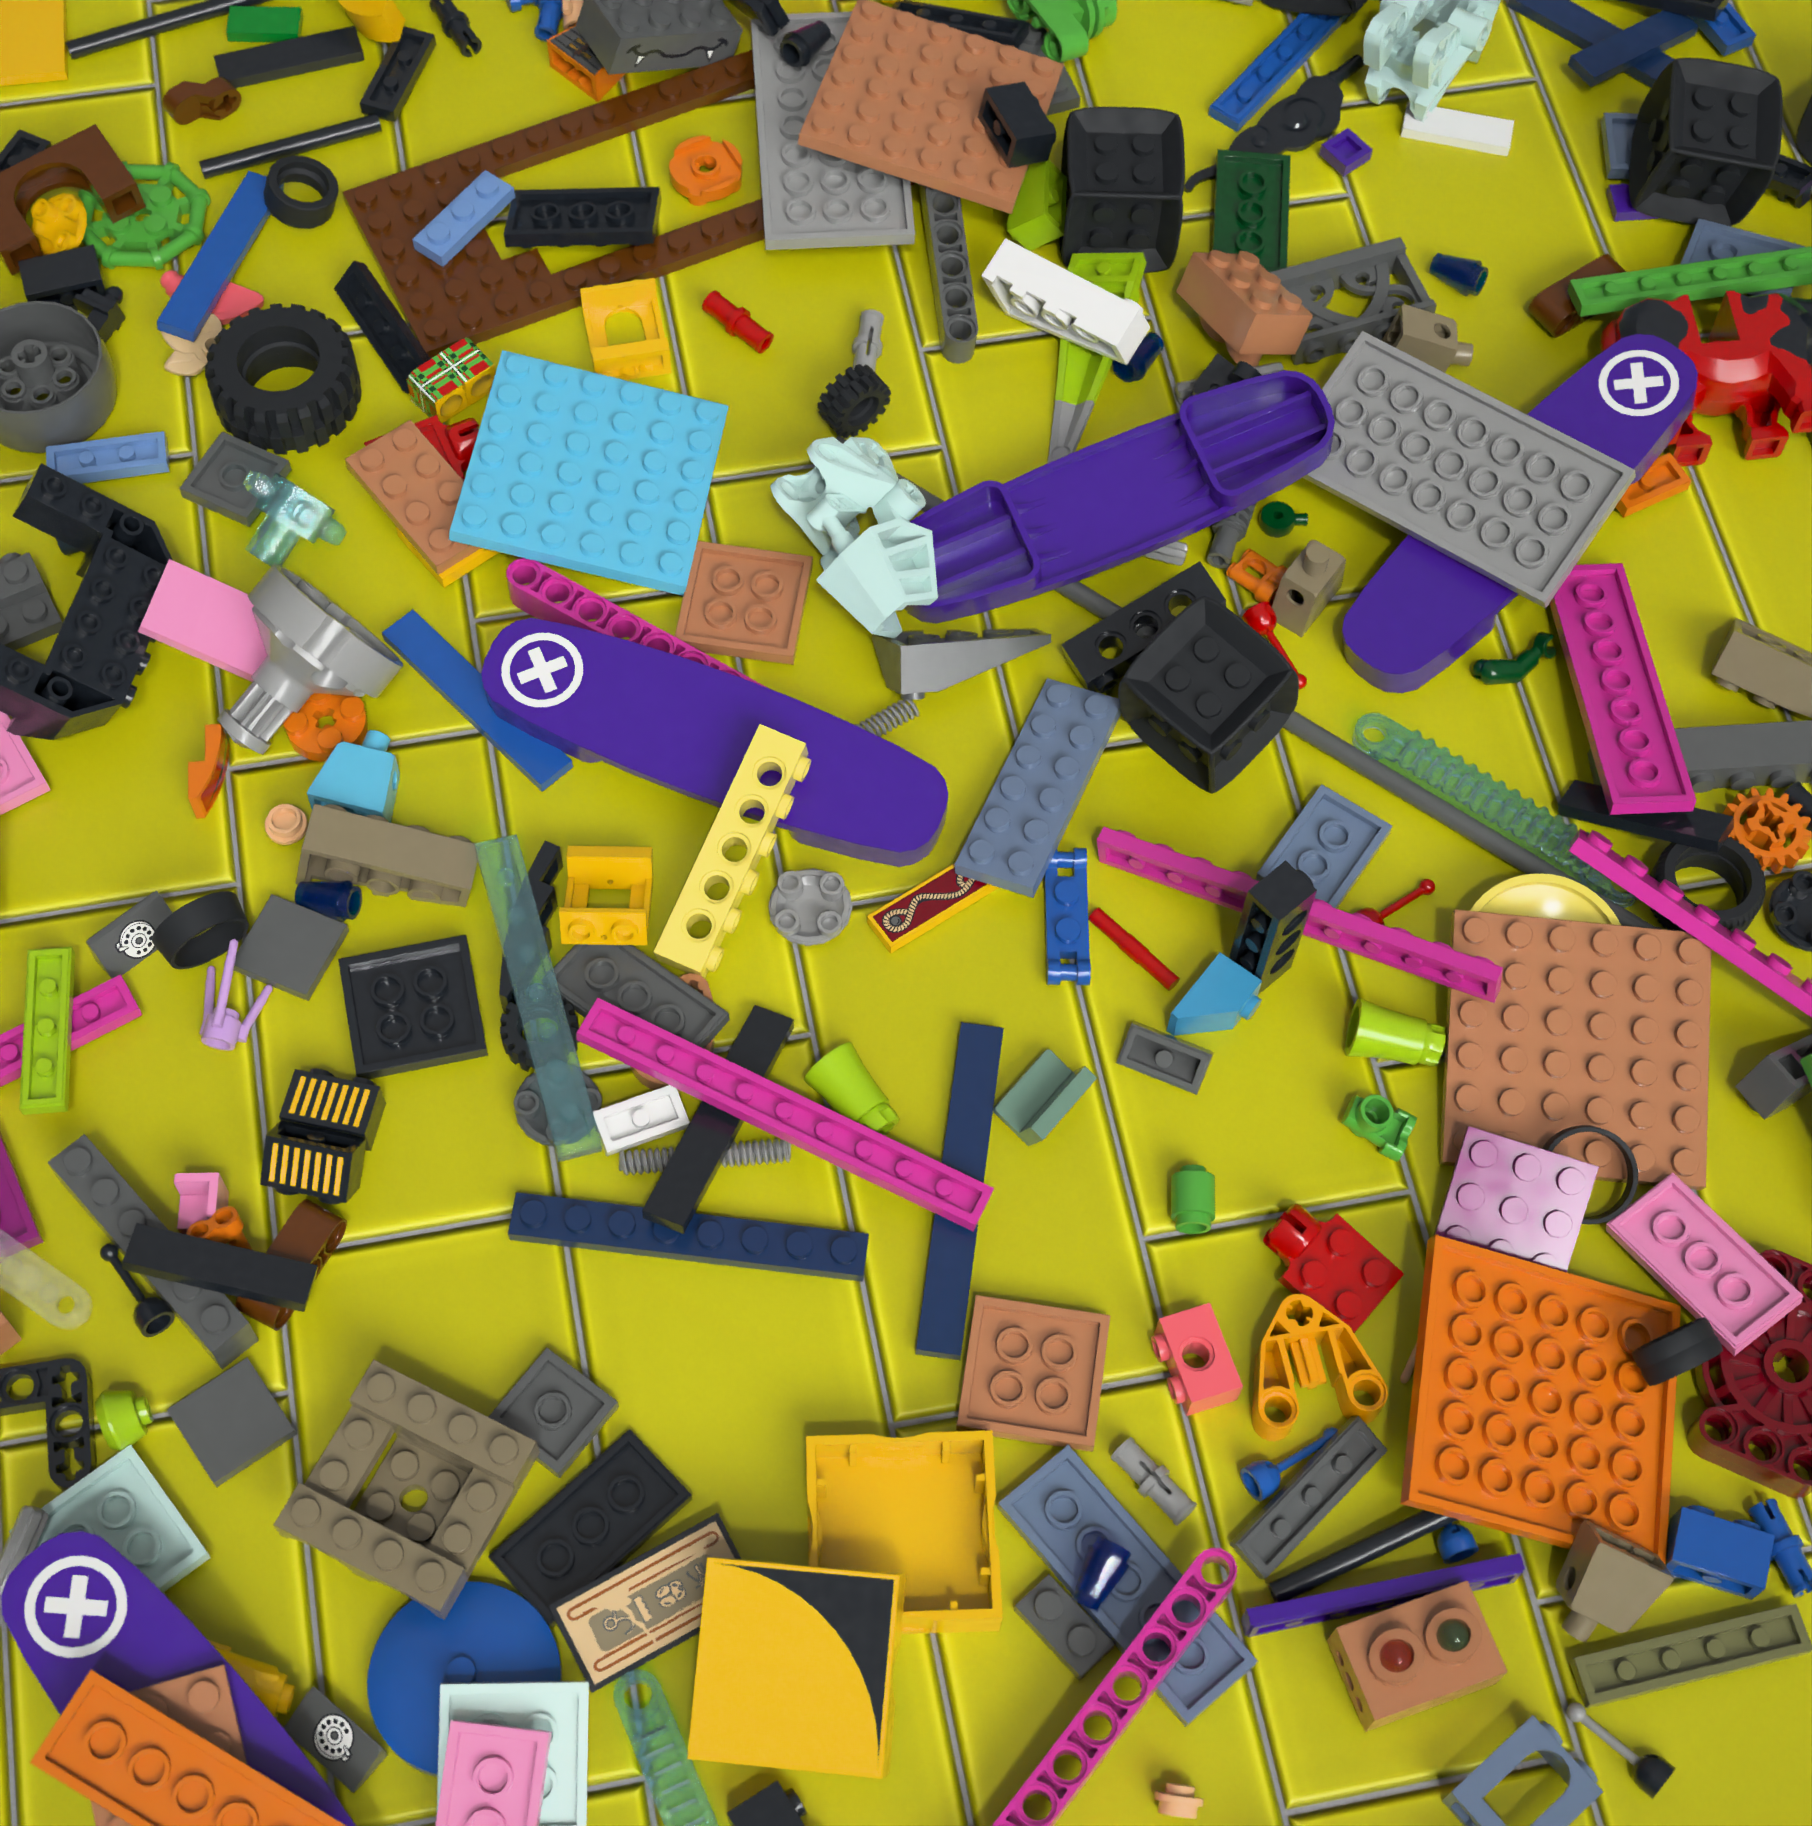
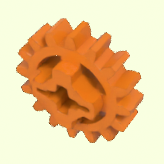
M1751 788L1747 796L1738 793L1733 802L1728 803L1722 813L1734 816V828L1728 838L1731 837L1733 840H1737L1740 844L1745 845L1744 847L1748 848L1750 853L1755 855L1754 858L1758 859L1763 871H1765L1767 866H1770L1776 875L1780 874L1784 866L1789 869L1794 868L1798 860L1802 859L1809 849L1807 844L1812 838V832L1806 830L1811 821L1810 817H1800L1798 815L1802 805L1798 803L1790 806L1787 803L1789 799L1787 793L1778 799L1774 797L1772 788H1768L1764 795H1760L1756 788ZM1747 814L1748 817L1744 824H1740V817ZM1790 837V845L1784 848L1783 844L1786 838Z

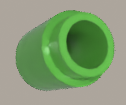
M1200 1165L1183 1166L1179 1172L1171 1176V1219L1175 1221V1228L1179 1232L1186 1234L1208 1232L1211 1230V1222L1216 1218L1215 1176L1206 1172V1168Z

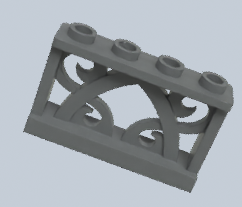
M1401 237L1270 272L1279 277L1281 280L1280 284L1290 293L1298 296L1302 300V305L1313 314L1307 332L1311 329H1319L1304 334L1296 354L1291 356L1294 365L1306 362L1313 363L1324 357L1342 352L1347 353L1362 331L1382 341L1399 308L1393 309V307L1404 304V301L1395 296L1387 297V295H1402L1411 302L1412 305L1409 306L1435 313L1437 305L1433 299H1430L1405 253L1406 246ZM1395 274L1400 284L1389 285L1390 275ZM1345 287L1347 290L1358 295L1373 296V299L1359 318L1351 317L1325 308L1332 300L1334 290ZM1324 293V296L1321 299L1314 302L1315 300H1317L1318 294Z

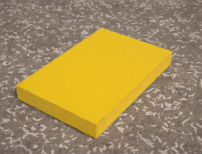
M0 0V86L68 80L66 0Z

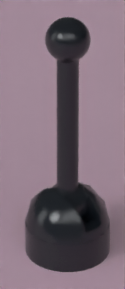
M105 1244L100 1250L101 1258L112 1264L138 1302L133 1313L136 1326L144 1337H153L162 1333L173 1323L175 1314L164 1300L157 1297H145L129 1272L122 1270V1262L118 1258V1248L114 1244Z

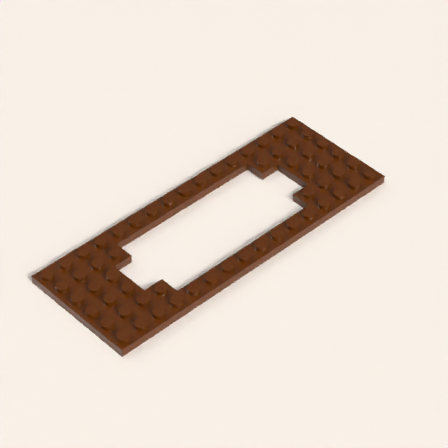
M749 50L342 192L344 202L402 315L430 359L463 338H470L474 344H478L582 306L580 288L629 282L636 279H656L765 239L761 198L656 236L654 244L631 245L554 274L549 272L537 248L501 260L485 228L467 243L444 267L416 251L412 240L485 170L498 178H502L755 89L753 51ZM910 181V186H911V185H914V184H917V183H914V182H911V181Z

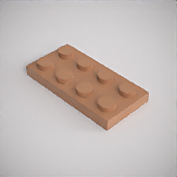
M411 420L345 459L347 469L437 575L480 549V547L449 540L450 527L464 481Z

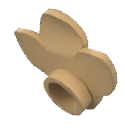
M211 313L194 342L161 331L166 343L174 349V352L164 365L165 370L182 376H195L203 371L208 362L206 358L208 349L212 344H216L215 337L222 330V323L219 318Z

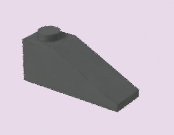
M1812 1034L1767 1055L1735 1086L1745 1097L1748 1106L1758 1112L1764 1120L1788 1108L1812 1091V1087L1800 1062V1059L1812 1054Z

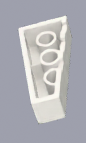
M1006 238L981 275L1005 315L1125 365L1128 364L1150 329L1143 315V308L1135 301L1128 298L1122 299Z

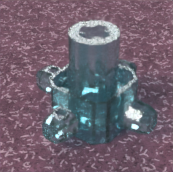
M250 471L244 479V488L258 498L255 506L267 514L245 547V550L270 566L274 563L283 565L301 536L313 544L319 537L333 545H339L345 537L347 531L344 526L332 518L335 512L333 508L277 472L271 479L258 471Z

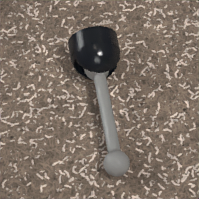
M1575 1702L1567 1707L1566 1713L1571 1721L1584 1724L1633 1764L1635 1783L1653 1799L1676 1768L1656 1754L1638 1757L1586 1715V1710L1582 1704Z

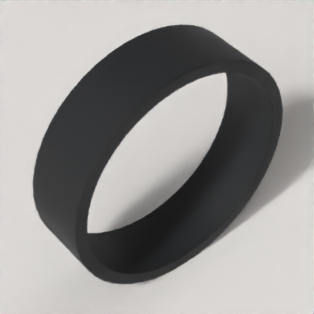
M1573 1126L1556 1133L1545 1143L1542 1149L1552 1152L1562 1140L1580 1132L1600 1133L1618 1146L1627 1165L1625 1190L1612 1208L1597 1216L1584 1217L1582 1224L1589 1225L1607 1222L1622 1213L1632 1201L1638 1185V1167L1628 1145L1614 1133L1593 1126Z

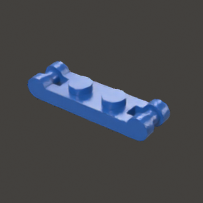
M1073 848V852H1058V849H1056L1044 875L1047 985H1060L1061 981H1076V985H1090L1087 849ZM1057 868H1073V877L1058 876ZM1060 959H1075V964H1061Z

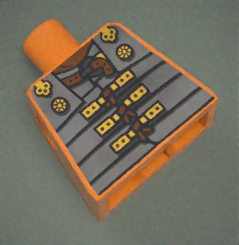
M576 24L547 40L550 67L597 102L625 74H608L576 28Z

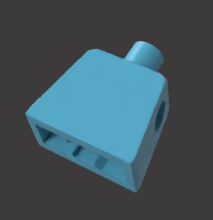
M369 730L366 733L362 746L345 741L338 743L307 791L311 808L313 809L314 804L322 806L332 804L344 808L347 812L362 816H381L391 823L400 771L396 756L386 752L390 738L380 731Z

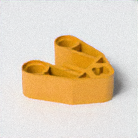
M1292 1294L1282 1301L1255 1356L1252 1426L1261 1438L1268 1441L1284 1439L1291 1432L1299 1414V1403L1294 1389L1295 1380L1287 1351H1291L1300 1388L1307 1387V1389H1313L1317 1385L1327 1383L1317 1345L1321 1346L1331 1385L1335 1388L1340 1409L1347 1419L1351 1416H1359L1365 1424L1373 1422L1379 1415L1388 1397V1387L1350 1326L1311 1297L1304 1294ZM1289 1315H1294L1295 1319H1288ZM1297 1321H1304L1303 1326H1298ZM1353 1392H1367L1371 1395L1374 1405L1365 1406L1360 1404L1355 1399ZM1269 1407L1280 1409L1284 1413L1286 1421L1282 1423L1271 1421L1266 1416L1264 1409Z

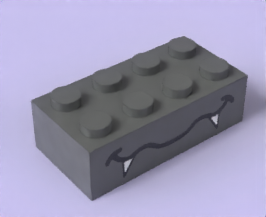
M584 0L576 24V28L609 75L703 67L734 56L743 31L722 0Z

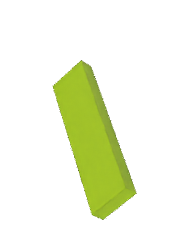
M72 947L28 950L19 1106L23 1115L68 1112L75 952Z

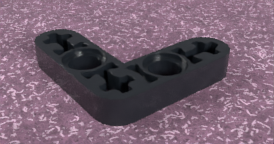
M73 1358L1 1368L0 1416L46 1409L49 1474L60 1490L65 1492L97 1469L93 1391L89 1372L80 1361ZM72 1372L79 1379L71 1383V1396L75 1402H67L66 1391L58 1384L65 1381L66 1373ZM22 1378L33 1380L34 1388L27 1398L22 1400L10 1398V1388L14 1382ZM71 1414L81 1416L83 1419L82 1428L76 1435L71 1437L59 1435L58 1428L63 1418ZM65 1449H74L75 1460L81 1467H84L83 1470L76 1472L75 1479L71 1481L62 1473V1471L70 1468V1455Z

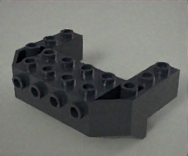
M41 463L26 485L13 513V517L84 552V557L76 575L83 579L45 664L0 644V711L12 716L7 732L19 736L55 740L104 726L120 707L127 709L137 691V687L132 685L135 674L141 676L150 660L151 654L146 652L149 641L152 643L156 641L139 633L138 629L168 560L173 559L155 521Z

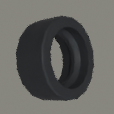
M292 155L280 158L271 165L264 188L265 205L270 213L282 223L295 228L310 229L323 225L331 218L338 195L337 179L331 170L320 161L307 156ZM288 182H301L317 190L322 199L315 202H300L286 195L279 186Z

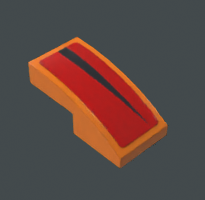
M221 724L205 725V761L188 762V799L197 819L207 816L220 793L225 779L229 759V742Z

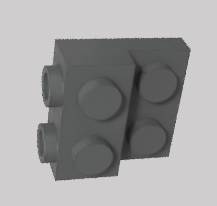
M9 553L0 559V644L17 650L59 633L63 624L30 553L24 555Z

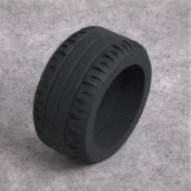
M1727 837L1718 853L1671 842L1663 850L1650 873V876L1661 883L1663 879H1666L1677 887L1679 886L1676 881L1675 872L1683 868L1700 867L1720 875L1731 886L1736 897L1737 906L1727 910L1712 911L1721 918L1718 923L1731 932L1735 928L1744 932L1759 912L1765 899L1766 879L1764 871L1761 870V864H1759L1758 859L1754 858L1755 855L1750 853L1748 848L1744 847L1745 845L1740 844L1739 841H1735L1731 837ZM1685 895L1682 897L1684 900H1686L1693 906H1698L1697 904L1689 900ZM1651 908L1655 918H1658V922L1662 924L1663 928L1686 932Z

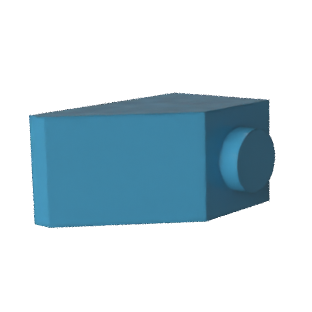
M1220 952L1171 1012L1166 1031L1173 1036L1233 1029L1242 1017L1249 1020L1258 1009L1262 1001L1258 997L1262 980Z

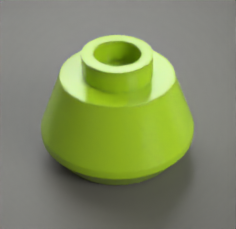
M103 1391L95 1401V1409L101 1431L108 1446L113 1450L122 1451L130 1444L133 1446L147 1434L146 1424L153 1422V1415L146 1397L137 1398L134 1391Z

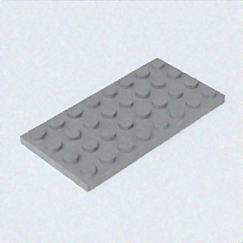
M852 12L787 14L790 22L782 29L779 28L778 33L774 36H769L764 29L751 20L765 250L915 244L910 181L798 145L801 128ZM818 20L825 22L830 28L831 37L811 62L803 67L788 65L780 53V44L783 41L784 35Z
M1362 331L1322 388L1335 419L1331 453L1323 465L1303 478L1534 603L1547 608L1635 479L1636 473L1629 466Z

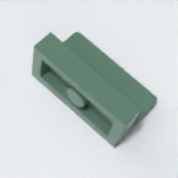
M1045 1050L994 1106L993 1112L1027 1146H1031L1045 1139L1097 1077L1086 1066L1072 1072L1051 1050Z

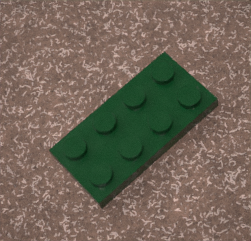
M1218 149L1215 172L1212 250L1230 254H1239L1240 251L1252 253L1259 258V263L1268 272L1287 268L1291 155Z

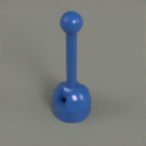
M1334 1427L1325 1429L1323 1437L1276 1465L1267 1460H1257L1241 1468V1480L1248 1493L1257 1501H1262L1271 1496L1280 1485V1473L1318 1451L1338 1429Z
M1450 1523L1444 1526L1438 1534V1550L1445 1564H1452L1467 1559L1479 1550L1472 1533L1468 1528L1460 1524Z

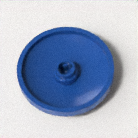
M467 1581L445 1620L437 1617L429 1609L412 1600L387 1624L371 1656L367 1677V1694L373 1720L383 1739L396 1755L413 1768L438 1778L440 1684L562 1681L560 1653L555 1638L541 1614L524 1598L504 1587L484 1582Z

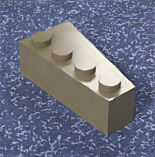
M314 804L301 850L295 884L310 886L312 879L330 881V888L335 890L348 891L349 885H362L372 890L373 895L389 897V895L397 894L399 891H406L411 900L466 907L481 845L474 844L462 836L446 837L434 834L428 829L417 825L406 827L390 823L387 819L377 815L362 816L350 813L337 805L328 804L322 806Z

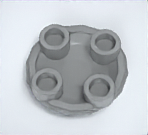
M814 868L786 871L778 878L777 886L772 891L768 905L770 921L777 932L790 942L805 946L824 944L837 937L847 926L852 912L850 892L846 888L842 876L835 872Z

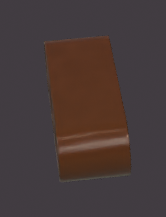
M1604 254L1544 289L1533 299L1528 311L1553 337H1559L1595 316L1579 317L1567 292L1570 280L1627 271L1609 254Z
M305 1199L293 1211L266 1253L318 1265L317 1278L342 1240L347 1228V1220ZM237 1297L235 1307L240 1312L275 1331L280 1330L295 1311Z

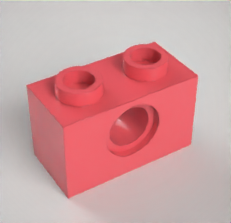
M1207 1303L1159 1318L1154 1332L1155 1335L1151 1336L1152 1347L1159 1362H1166L1171 1377L1167 1378L1170 1395L1175 1404H1182L1186 1416L1236 1401L1243 1385L1211 1304ZM1189 1353L1197 1354L1203 1359L1205 1366L1192 1368L1184 1362L1182 1356Z

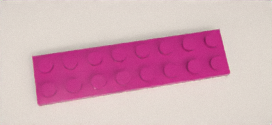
M1623 563L1575 565L1549 604L1609 814L1691 812L1697 800Z

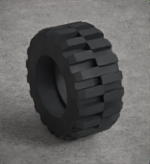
M279 303L270 304L269 309L260 310L259 307L248 311L249 315L243 318L239 315L230 321V328L228 330L223 328L215 337L216 344H212L209 347L206 356L208 362L205 365V376L212 401L220 422L227 432L266 451L267 449H272L274 454L287 455L289 450H297V453L309 451L308 447L317 444L320 447L330 441L329 436L332 434L338 436L346 428L345 420L350 422L357 412L356 405L361 400V381L351 341L348 335L342 332L341 326L331 318L326 319L324 313L313 308L310 311H306L305 306L291 304V307H283ZM300 367L314 372L308 380L292 389L266 391L254 387L257 381L264 375L280 368Z

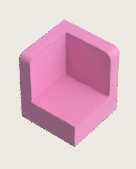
M219 1172L174 1174V1185L180 1194L177 1225L179 1233L186 1234L188 1228L193 1223L200 1220H208L218 1209L228 1206L229 1191Z

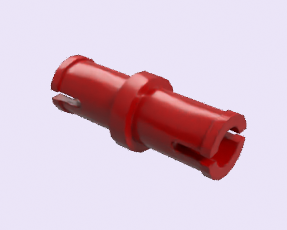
M717 290L709 293L703 301L702 310L723 324L725 331L733 337L738 336L759 354L769 348L774 339V334L753 320L747 309L744 307L738 308L724 298Z

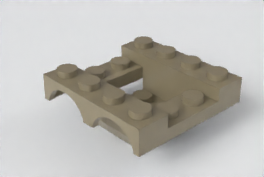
M373 1360L349 1399L352 1405L305 1484L298 1483L275 1521L274 1527L281 1536L287 1539H296L320 1550L358 1576L368 1581L379 1582L399 1591L429 1609L437 1617L445 1620L537 1459L540 1450L537 1441ZM395 1432L397 1435L395 1442L354 1511L349 1509ZM412 1490H422L428 1495L426 1505L417 1512H408L402 1508L404 1496Z

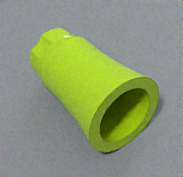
M1358 998L1353 1006L1348 1022L1344 1047L1345 1056L1372 1057L1411 1065L1420 1063L1428 1066H1437L1445 1045V1027L1427 1023L1426 1019L1405 1015Z
M851 1042L844 1043L827 1053L812 1066L804 1077V1081L820 1094L837 1113L882 1135L889 1133L899 1122L900 1118L889 1105V1099L877 1086Z

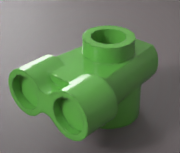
M1354 1095L1347 1106L1341 1123L1350 1128L1356 1136L1364 1137L1378 1146V1153L1397 1162L1407 1147L1408 1137L1416 1124L1417 1117L1400 1108L1393 1111L1391 1103L1383 1096L1370 1095L1364 1099Z

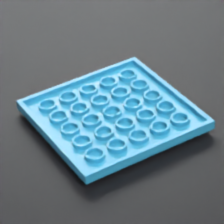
M502 350L450 527L449 540L684 596L729 406Z

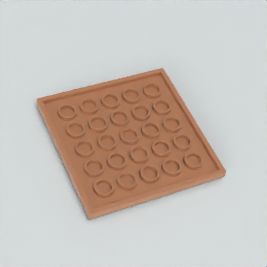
M857 0L801 128L798 145L1012 214L1029 165L1008 168L980 122L978 113L985 88L1025 82L1032 94L1037 97L1040 107L1047 116L1064 64L1047 57H1040L1019 50L1013 46L985 39L977 34H970L949 27L943 23H936L915 16L910 12H903L881 5L876 1Z
M1454 910L1451 915L1450 947L1455 951L1472 957H1485L1495 965L1503 967L1501 989L1495 1003L1448 987L1439 1165L1455 1166L1467 1126L1542 1149L1545 1143L1556 1133L1569 1127L1586 1125L1608 1130L1620 1137L1628 1145L1637 1163L1638 1184L1656 1186L1671 1173H1674L1692 1190H1703L1706 1188L1711 948L1688 932ZM1580 1132L1562 1140L1552 1151L1599 1166L1595 1180L1627 1183V1165L1622 1152L1612 1140L1600 1133Z

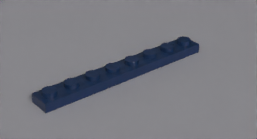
M519 1192L515 1194L508 1231L509 1239L514 1241L860 1282L864 1280L869 1234L695 1213L685 1233L682 1234L643 1219L642 1210L644 1207Z

